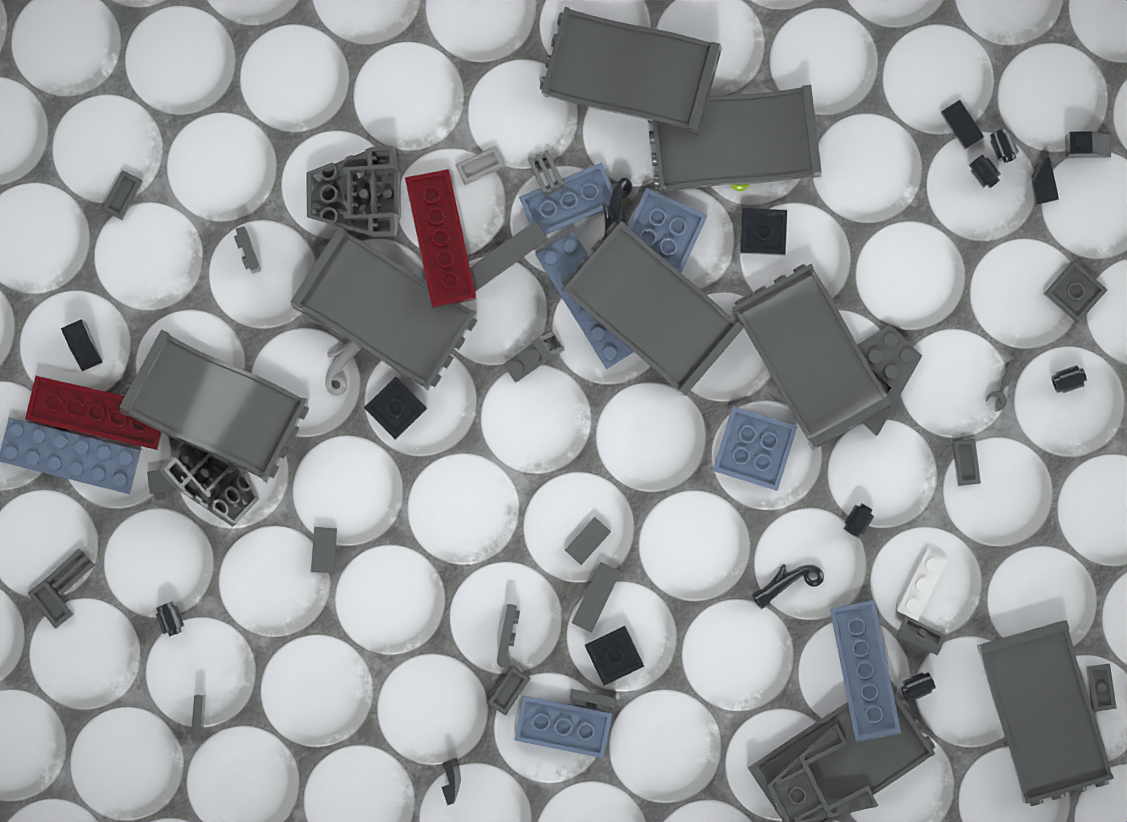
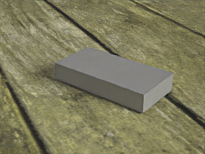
M494 146L455 164L464 185H468L504 168L505 164L497 147Z

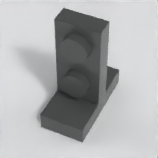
M552 331L533 340L531 345L503 365L514 382L517 383L549 359L565 351V349Z

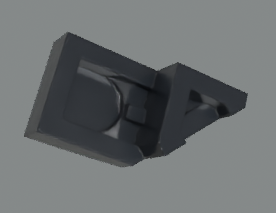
M1048 156L1044 157L1039 169L1031 176L1033 178L1031 182L1034 199L1037 205L1059 200L1055 177Z
M457 757L443 762L449 784L441 788L447 806L455 803L461 783V773Z

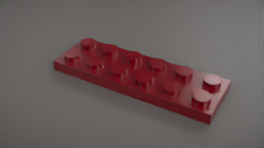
M449 169L405 177L432 308L476 300Z
M35 376L26 412V420L158 450L162 432L131 416L128 417L120 413V405L125 396Z

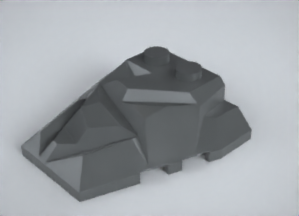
M394 146L370 147L365 149V152L354 156H347L342 161L332 162L306 173L308 218L372 237L396 236L398 221L401 218L400 170L397 167V155Z
M183 443L160 469V472L175 489L232 527L259 500L247 474H241L238 466L186 443Z

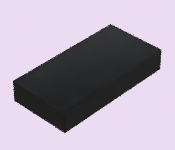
M961 100L941 111V115L964 150L984 138V135Z

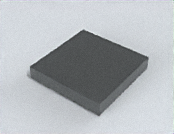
M1074 260L1046 290L1044 295L1075 323H1079L1108 289Z

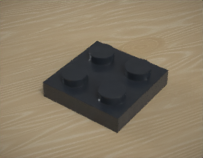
M742 208L740 254L785 256L787 210Z
M396 376L364 407L395 440L428 409Z
M622 626L584 645L603 686L645 667L626 626Z

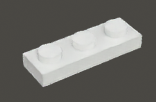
M928 550L925 551L896 610L897 612L918 621L947 562L946 559Z

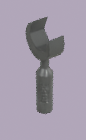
M1011 359L1001 380L999 391L991 392L986 397V401L991 397L999 399L1000 407L995 412L1004 409L1007 399L1003 391L1005 387L1009 386L1019 365V362Z

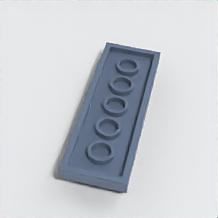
M573 231L537 253L536 257L602 364L608 369L634 352L591 317L566 293L561 291L564 287L562 281L570 273L574 275L579 268L576 265L584 256L589 258V255Z
M9 418L0 450V462L130 494L141 451Z
M875 600L830 609L856 742L901 734Z

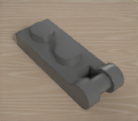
M512 604L507 605L497 656V664L502 668L510 665L511 659L507 655L509 646H514L516 633L512 632L513 623L518 624L520 611L516 610L517 605Z

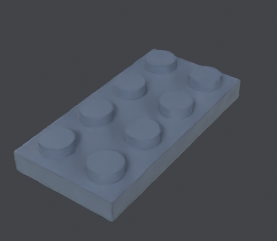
M602 163L563 178L562 181L565 188L544 197L541 188L520 196L519 199L529 223L537 221L544 233L548 235L603 212V204L609 205L613 188Z
M523 695L515 741L604 758L612 713Z

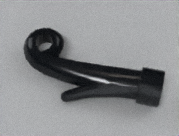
M621 178L613 188L609 205L603 204L605 232L601 241L608 236L606 230L613 222L619 223L622 197H627L632 191V182L629 178Z
M783 564L769 584L762 590L759 589L753 593L752 598L762 610L771 604L770 601L802 576L809 586H819L824 580L823 571L815 565H804L784 575L786 565ZM809 573H815L817 579L811 580Z

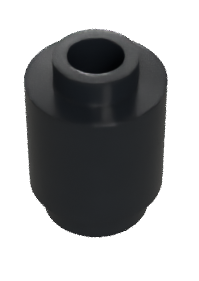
M1007 128L995 131L990 135L992 139L990 143L998 161L1008 163L1017 158L1016 154L1019 153V150L1011 132H1008Z
M983 154L969 164V167L972 169L971 173L983 188L986 186L991 188L1000 181L998 177L1001 173L988 157L985 158Z
M1076 365L1056 372V375L1051 376V380L1057 393H1066L1084 387V381H1087L1084 369H1079Z
M863 503L860 506L855 505L846 518L843 529L859 538L873 520L874 515L871 514L873 510Z
M173 601L156 608V617L163 634L168 633L169 637L182 632L181 628L185 625L178 607L174 606Z
M922 672L904 680V686L900 687L905 699L910 698L912 702L931 694L932 690L936 689L929 672L925 674Z

